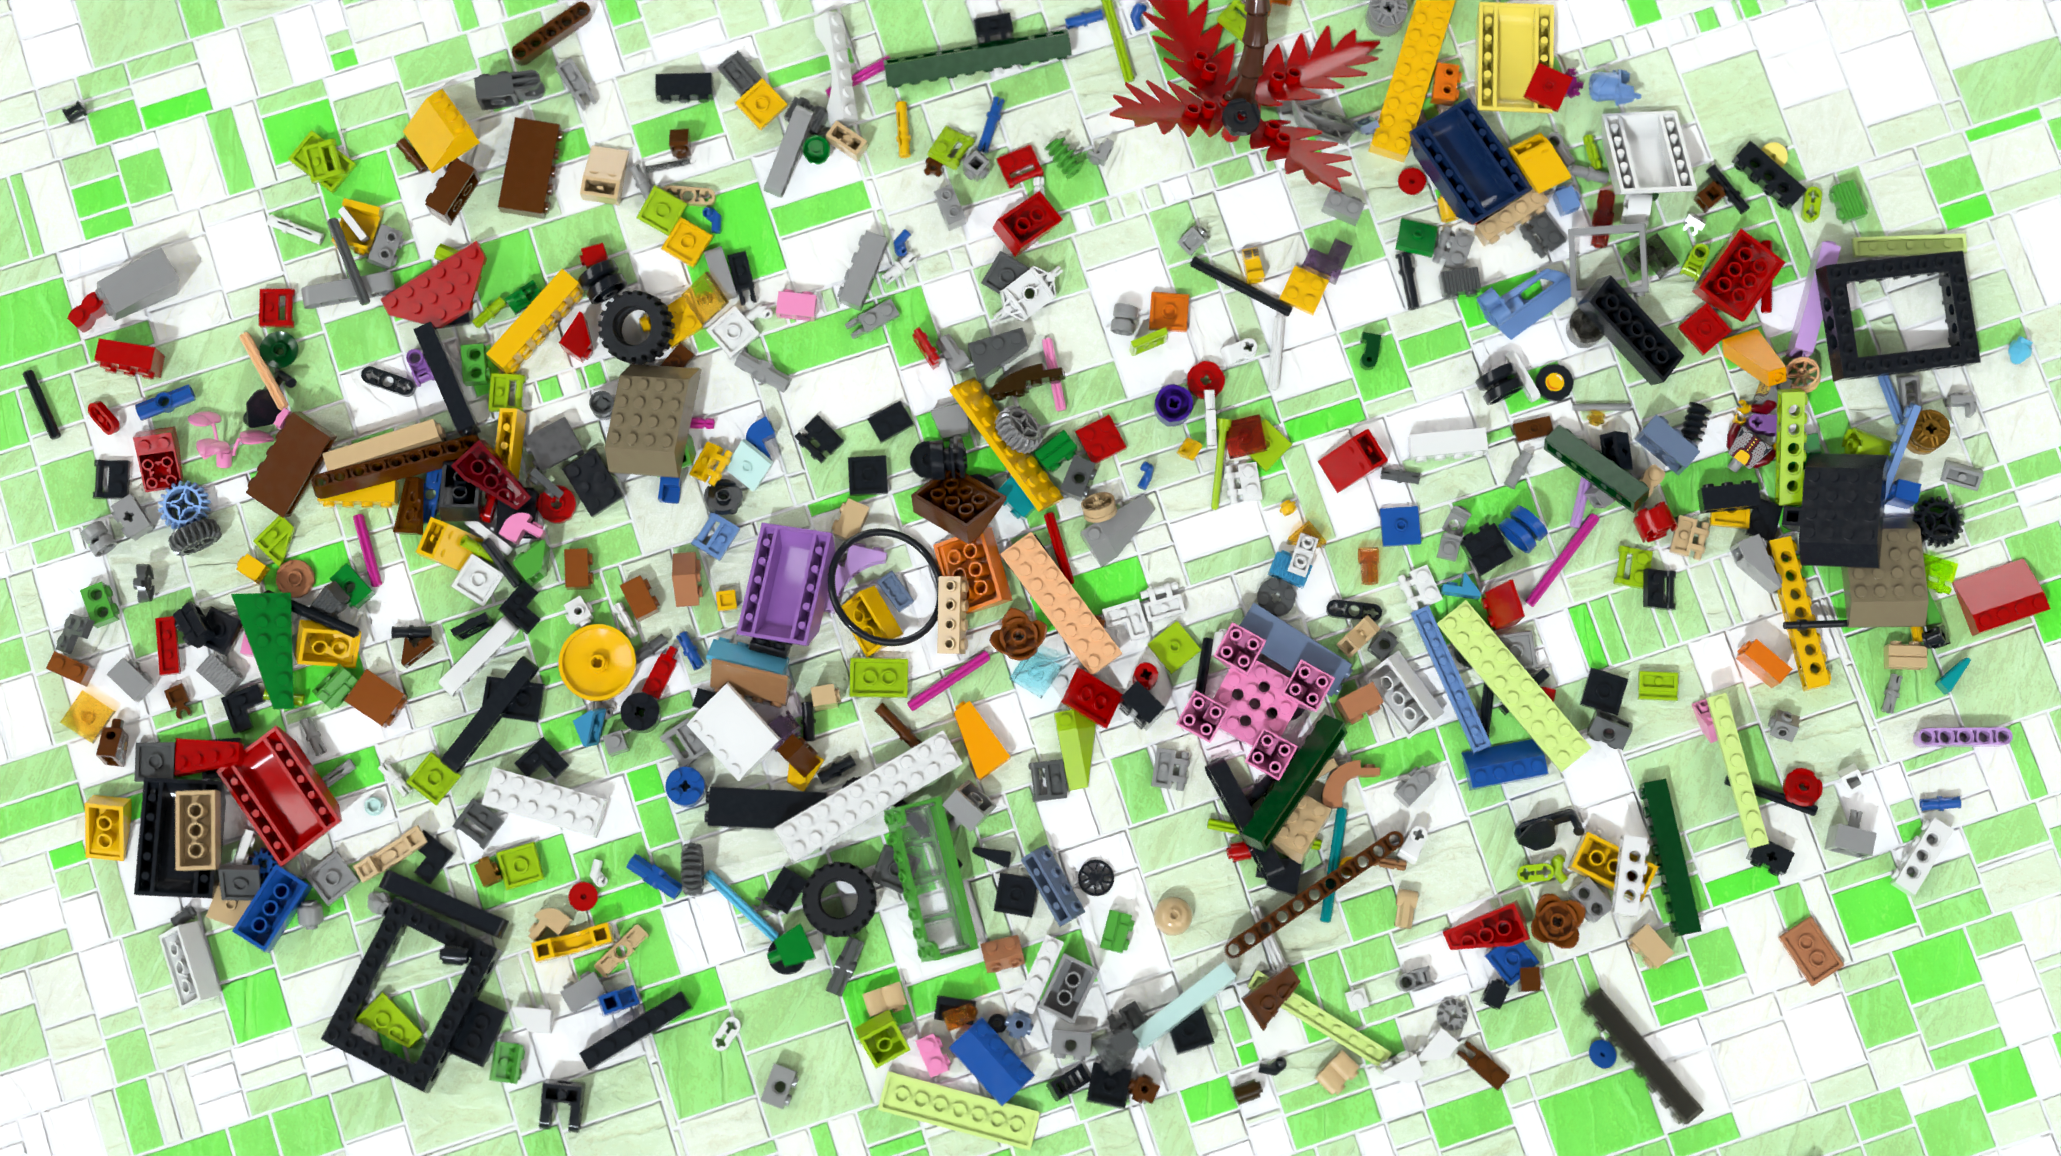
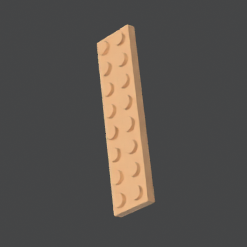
M1032 532L1000 554L1088 673L1095 675L1122 655L1121 650Z

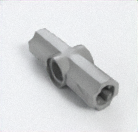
M744 351L739 353L734 363L737 368L751 374L755 380L763 384L767 383L783 393L788 389L792 380L788 375L775 369L769 362L763 359L759 360Z

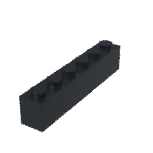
M681 991L581 1051L579 1055L587 1069L592 1071L691 1011L693 1007L684 992Z

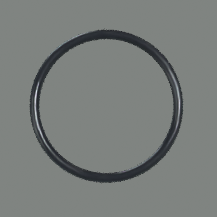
M875 528L851 536L835 552L828 571V593L832 606L840 620L858 637L877 645L902 646L915 642L925 636L938 621L939 576H942L933 556L917 540L900 531ZM888 536L899 539L915 548L929 564L936 581V605L928 622L914 634L896 639L874 636L855 625L842 609L835 587L837 566L848 548L864 538Z

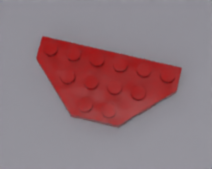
M475 241L381 298V301L388 315L419 324L432 322L435 328L440 329L472 310L474 295L478 291L482 277L480 275L483 265L485 266L487 257L479 242Z

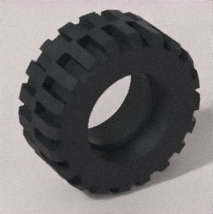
M633 290V292L624 291L622 295H615L613 302L608 301L605 306L608 307L606 311H601L602 321H598V327L602 329V331L598 332L599 338L604 340L602 341L604 348H607L608 353L630 364L643 365L646 362H654L656 357L661 358L664 355L663 350H668L671 346L668 344L669 340L674 338V334L671 331L675 329V323L671 322L673 315L672 312L668 311L669 307L661 302V299L639 290ZM636 310L645 311L651 320L650 334L642 343L630 345L625 341L622 334L623 322L631 312Z
M840 861L824 864L823 867L813 871L814 873L806 880L801 898L804 914L811 925L821 933L837 938L857 934L866 927L871 918H873L877 906V894L870 877L858 866ZM836 881L849 883L854 887L858 896L855 910L844 918H835L828 915L821 905L822 892L829 884Z

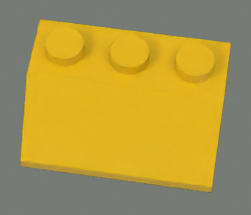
M875 585L859 591L841 606L849 619L869 634L887 639H896L904 635ZM852 632L867 658L887 647L868 642Z

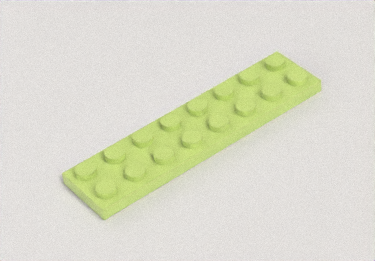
M889 1071L887 1072L878 1106L880 1111L1029 1151L1040 1115L1039 1111L1005 1103L1001 1107L994 1099Z

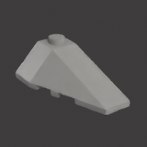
M1142 495L1118 509L1116 515L1111 519L1094 523L1081 531V538L1101 567L1119 556L1121 551L1154 512V508L1146 496Z

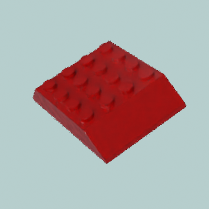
M279 726L273 727L244 750L243 763L223 767L216 771L280 867L284 866L342 822L339 803L298 743Z

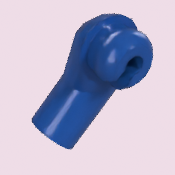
M1144 3L1135 4L1130 14L1135 31L1144 28L1140 19L1143 12L1147 10Z
M712 207L704 208L703 216L712 223L711 232L715 234L721 233V215Z
M906 229L893 242L894 251L899 257L907 254L905 242L911 234Z

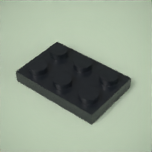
M596 449L590 450L562 469L588 513L593 518L625 497Z
M487 676L482 706L504 678ZM530 682L502 718L539 723L545 684Z
M477 1000L450 1053L484 1068L508 1012Z

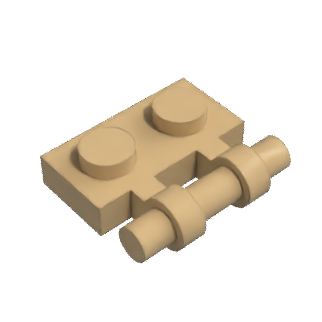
M1678 515L1676 521L1678 528L1674 530L1669 552L1688 557L1691 550L1695 552L1693 559L1700 561L1702 554L1705 553L1706 548L1704 545L1706 538L1709 537L1710 533L1708 531L1709 523L1702 522L1701 528L1696 527L1697 519ZM1694 534L1699 536L1697 544L1692 543Z

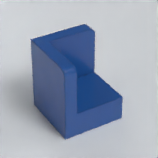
M660 477L659 502L679 504L680 478Z

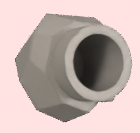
M377 891L371 892L368 895V909L372 913L381 914L385 917L392 904L389 894Z

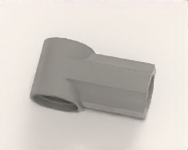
M1557 132L1550 133L1547 139L1555 140L1557 146L1553 147L1566 168H1568L1576 161L1563 143L1562 135Z
M949 334L942 336L935 342L954 374L971 364L965 352L959 349Z

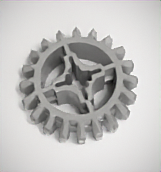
M1012 405L1005 407L996 417L995 428L998 430L997 434L1002 437L1001 440L1006 442V446L1009 445L1012 450L1016 449L1018 453L1022 452L1023 454L1030 453L1042 442L1043 431L1039 428L1041 425L1036 422V418L1032 417V413L1029 414L1021 406L1016 407Z

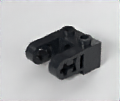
M546 1079L542 1085L539 1128L550 1130L554 1102L568 1103V1106H571L568 1130L569 1132L579 1133L586 1083Z

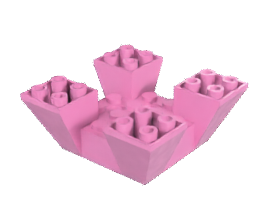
M1232 622L1214 654V657L1229 669L1213 700L1194 690L1176 725L1211 743L1217 732L1221 730L1252 747L1245 763L1279 781L1298 747L1282 738L1285 729L1297 707L1313 712L1318 711L1335 678L1303 660H1300L1291 678L1257 661L1266 640ZM1261 683H1267L1270 689L1267 692H1261L1258 686ZM1240 690L1243 693V698L1236 700L1233 698L1232 693ZM1256 699L1260 702V707L1252 709L1249 702ZM1267 710H1276L1277 717L1269 718L1266 714ZM1247 716L1251 719V724L1243 726L1240 723V719Z

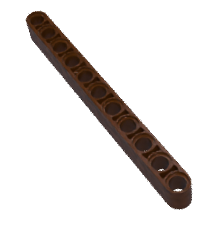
M1392 831L1228 942L1224 947L1225 955L1230 959H1235L1401 847L1404 842L1403 835L1398 831ZM1391 835L1398 837V845L1390 843L1389 838ZM1375 846L1382 848V856L1374 854L1373 849ZM1359 857L1366 859L1367 865L1365 867L1358 865L1357 860ZM1343 868H1348L1351 871L1349 878L1342 876L1341 870ZM1327 879H1332L1335 882L1333 889H1328L1325 886ZM1310 890H1316L1319 893L1317 900H1312L1309 897ZM1294 901L1302 902L1303 908L1301 911H1296L1293 908ZM1283 911L1286 913L1287 919L1285 922H1280L1277 919L1278 912ZM1263 922L1270 924L1271 930L1269 933L1261 931V924ZM1247 933L1254 935L1255 941L1253 944L1245 942L1244 937ZM1231 944H1235L1238 947L1237 955L1229 953L1228 948Z

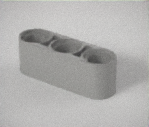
M722 246L704 251L719 302L738 297Z

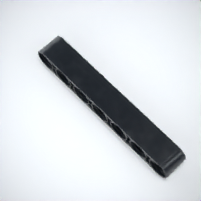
M522 656L444 754L441 759L442 764L455 774L465 766L539 670L536 664L525 656Z
M1220 758L1206 765L1205 771L1244 841L1242 831L1244 826L1253 818L1254 811L1224 758ZM1246 844L1267 882L1285 874L1284 865L1272 844L1266 852Z
M386 869L379 884V887L499 939H502L509 923L508 920Z

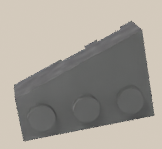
M1023 328L968 343L969 354L978 382H983L984 379L1028 351Z

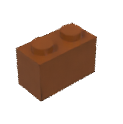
M588 548L564 549L566 589H591V584H594V574L590 572V565H593V553H590Z
M641 575L620 585L638 622L659 612L657 607L660 604L655 595L651 596L649 590L652 588L647 578L643 580Z
M54 651L46 669L85 687L88 686L95 672V669Z

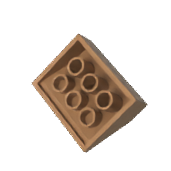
M712 658L710 687L714 689L715 693L729 682L743 698L744 696L752 698V702L763 704V701L770 702V706L776 708L787 706L792 687L789 676Z

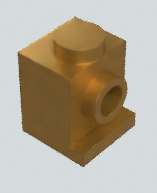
M489 856L479 859L478 864L474 865L483 887L487 888L503 881V876L497 874L500 872L497 863L492 862Z

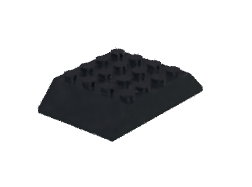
M1810 453L1805 466L1799 532L1801 566L1880 568L1888 455Z
M144 778L134 895L214 898L220 881L218 870L176 871L175 791H221L222 858L226 811L223 781Z

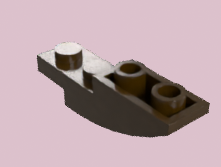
M1042 363L1032 365L1003 378L989 390V395L996 401L1005 400L1009 396L1023 397L1026 393H1029V385L1031 387L1042 386V383L1047 382L1051 384L1060 383L1061 380L1066 379L1065 372L1062 367L1045 370Z

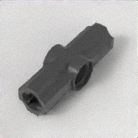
M850 936L848 937L842 954L839 955L834 965V972L829 980L826 991L842 997L849 978L851 979L856 969L857 960L864 947V942Z

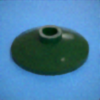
M276 331L268 334L263 339L260 345V355L268 366L277 369L285 368L291 365L297 358L298 344L289 333ZM279 349L284 350L281 355L277 354Z

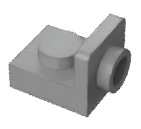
M1107 138L1105 143L1100 144L1097 153L1088 150L1087 159H1089V162L1096 166H1099V164L1104 166L1114 147V141Z
M1193 226L1177 243L1191 256L1202 244L1210 239L1207 236L1208 232L1203 227Z
M1444 532L1441 536L1436 558L1455 562L1462 537L1458 536L1457 532Z

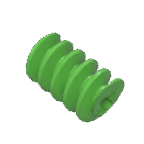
M1065 137L1058 138L1045 147V151L1049 150L1048 155L1050 157L1054 156L1053 161L1058 162V168H1063L1061 172L1067 174L1066 178L1070 179L1081 170L1084 162H1077L1079 155L1072 156L1075 151L1074 149L1067 150L1070 143L1063 144L1066 140Z

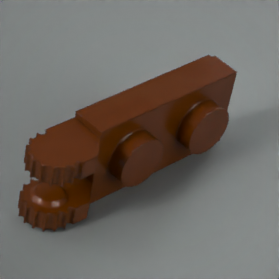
M1466 1041L1464 1045L1475 1054L1474 1057L1470 1059L1460 1050L1456 1054L1467 1063L1468 1067L1498 1091L1510 1075L1485 1053Z

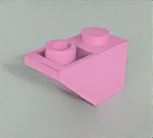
M1704 699L1693 703L1692 708L1703 734L1710 743L1718 741L1707 700Z

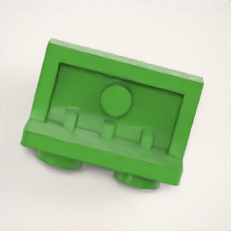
M495 1041L490 1081L518 1083L522 1075V1069H520L521 1061L525 1057L524 1045Z

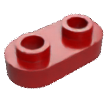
M101 401L89 404L88 413L105 434L111 435L119 431V420L110 412L105 404Z
M486 492L485 499L487 501L486 505L481 508L480 517H482L483 522L491 524L496 512L498 499Z

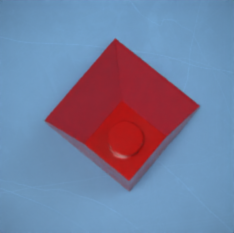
M579 311L559 344L565 353L584 363L593 354V344L588 322L584 314Z

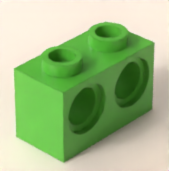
M484 343L461 345L462 377L465 386L489 385L488 379H491V368L487 365V360L490 359L486 355L489 349L486 348ZM475 352L481 353L478 359H472V354ZM475 371H482L480 377H473Z
M99 582L80 590L89 618L95 621L94 627L100 628L119 620L118 614L120 611L117 604L112 601L113 591L109 585L107 586V584ZM98 591H101V598L95 600V594ZM108 609L107 616L102 618V610Z

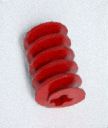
M1148 662L1139 664L1132 677L1133 684L1138 681L1148 691L1151 690L1158 679L1157 668ZM1145 674L1146 677H1149L1148 680H1145L1142 675Z

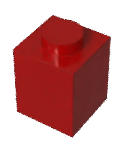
M603 243L581 248L583 255H579L582 266H586L587 269L599 262L608 260Z

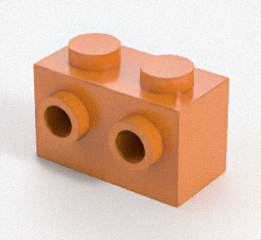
M1437 62L1434 71L1431 104L1452 107L1454 102L1458 101L1460 90H1457V83L1461 82L1462 72H1459L1460 65Z

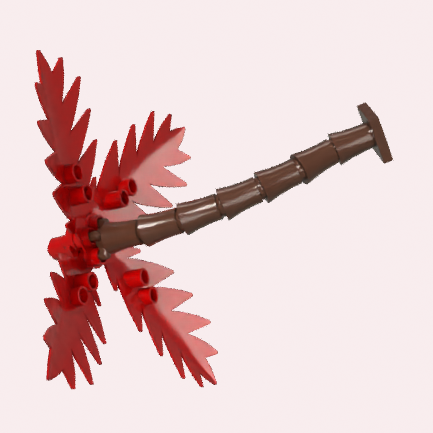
M1149 0L1163 18L1147 12H1143V15L1171 38L1167 39L1153 35L1152 39L1183 61L1165 57L1163 59L1176 73L1194 86H1189L1188 88L1192 93L1167 81L1169 87L1178 97L1176 99L1156 84L1146 80L1147 85L1159 99L1158 101L1139 88L1125 82V86L1140 103L1114 94L1113 98L1122 107L1111 112L1110 116L1133 120L1135 127L1148 126L1156 122L1163 135L1169 133L1178 124L1186 136L1190 137L1199 125L1205 134L1211 138L1223 127L1221 132L1222 138L1227 142H1236L1240 136L1230 135L1222 123L1223 110L1231 100L1237 98L1246 99V102L1254 103L1261 114L1260 105L1283 106V103L1279 101L1320 99L1321 95L1305 88L1343 89L1345 85L1327 77L1367 76V72L1347 66L1377 61L1379 57L1367 54L1373 51L1380 44V41L1356 43V30L1353 29L1332 50L1330 27L1326 26L1319 36L1310 58L1303 34L1300 33L1290 53L1286 68L1279 43L1273 48L1263 66L1265 45L1268 44L1267 19L1268 12L1271 11L1270 1L1246 0L1244 11L1247 12V19L1242 38L1244 48L1237 67L1239 73L1238 76H1235L1227 83L1234 59L1235 44L1232 43L1212 58L1216 51L1223 26L1218 23L1201 35L1207 14L1208 0H1204L1189 16L1188 0ZM1238 114L1237 118L1239 120H1244V118L1246 117L1241 116V114ZM1260 119L1257 130L1250 134L1249 144L1251 149L1269 147L1266 161L1286 158L1284 164L1286 174L1303 170L1306 179L1312 185L1321 182L1338 192L1342 191L1337 178L1348 177L1352 173L1326 164L1348 161L1352 157L1315 152L1337 146L1338 142L1300 140L1322 134L1323 131L1303 127L1282 126L1290 124L1291 121L1289 120L1263 121Z

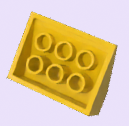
M443 89L434 92L425 99L403 130L432 174L480 143L471 127Z

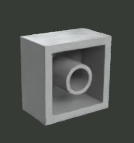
M967 780L958 787L942 805L953 815L948 821L949 829L954 832L961 824L971 832L997 807L970 780Z
M1851 809L1848 826L1836 824L1829 827L1824 849L1861 859L1873 856L1877 833L1859 829L1863 812Z

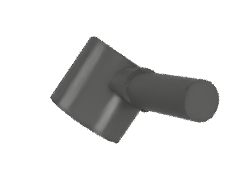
M755 897L761 901L760 906L756 907L752 904L755 909L768 910L778 915L779 910L765 904L764 900L760 897Z

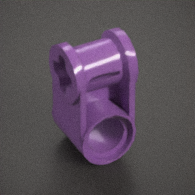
M418 349L408 351L406 360L417 386L421 387V384L427 381H434V376L424 354ZM420 355V361L412 363L413 356Z
M1753 414L1750 418L1746 419L1744 426L1757 435L1776 437L1777 415Z

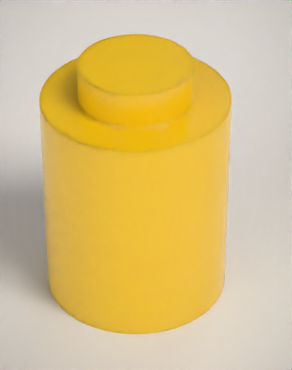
M1440 195L1437 203L1441 221L1446 223L1458 220L1459 218L1456 217L1443 196Z

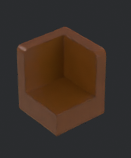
M1520 968L1518 992L1541 991L1540 968Z

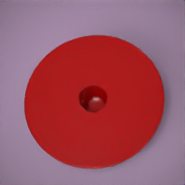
M1407 168L1400 173L1398 185L1404 193L1416 195L1425 188L1426 178L1419 169Z
M577 883L569 892V902L578 911H588L597 903V890L590 883Z

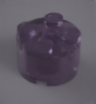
M789 710L785 711L787 716L783 717L780 715L768 724L781 738L772 749L775 752H778L777 749L792 734L796 737L801 734L799 730L802 728Z

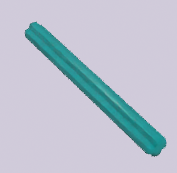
M1337 808L1327 875L1339 867L1347 817V809ZM1327 879L1325 886L1328 889H1333L1335 882L1332 879ZM1335 892L1323 899L1320 916L1321 922H1331Z

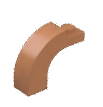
M1361 760L1350 761L1341 765L1326 780L1321 793V804L1330 809L1342 808V791L1346 782L1353 778L1379 777L1380 768H1375V764H1365L1361 768Z

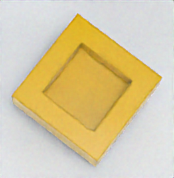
M1187 437L1176 453L1180 457L1193 461L1203 445Z
M735 590L716 592L718 612L737 610Z

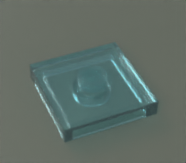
M1037 651L1031 658L1020 661L1009 679L1042 699L1063 667Z

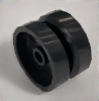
M612 259L595 264L578 278L582 289L588 290L586 295L591 304L596 305L608 301L627 286V281L622 274L618 273L619 268Z
M1512 362L1489 371L1475 381L1480 391L1488 390L1483 396L1488 406L1513 396L1525 387L1521 378H1512L1517 372Z

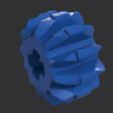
M262 847L260 848V853L256 850L253 851L255 858L249 857L248 859L253 861V864L249 865H260L261 879L264 878L266 880L275 864L278 863L269 849L266 851ZM263 860L268 861V862L266 863V865H267L266 868L262 867V866H263V862H262Z

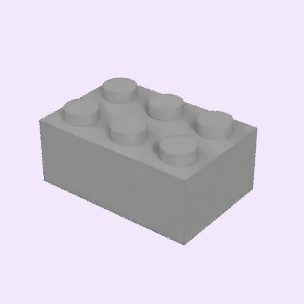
M1064 953L1038 1008L1074 1025L1099 970Z

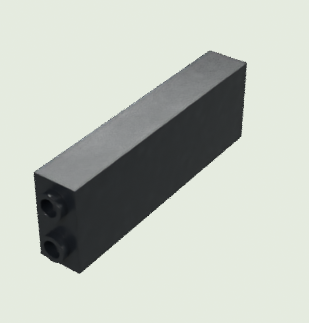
M432 322L413 329L457 432L461 437L468 435L478 436L481 430L437 329Z
M710 787V792H706V803H709V810L705 811L704 821L708 823V827L774 831V828L826 799L828 794L827 792Z

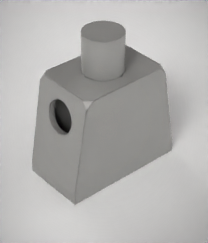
M959 404L931 410L932 419L943 442L953 439L954 447H958V438L969 435L967 414Z

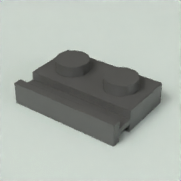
M736 51L733 56L731 55L717 66L721 74L740 96H743L762 79L739 51Z

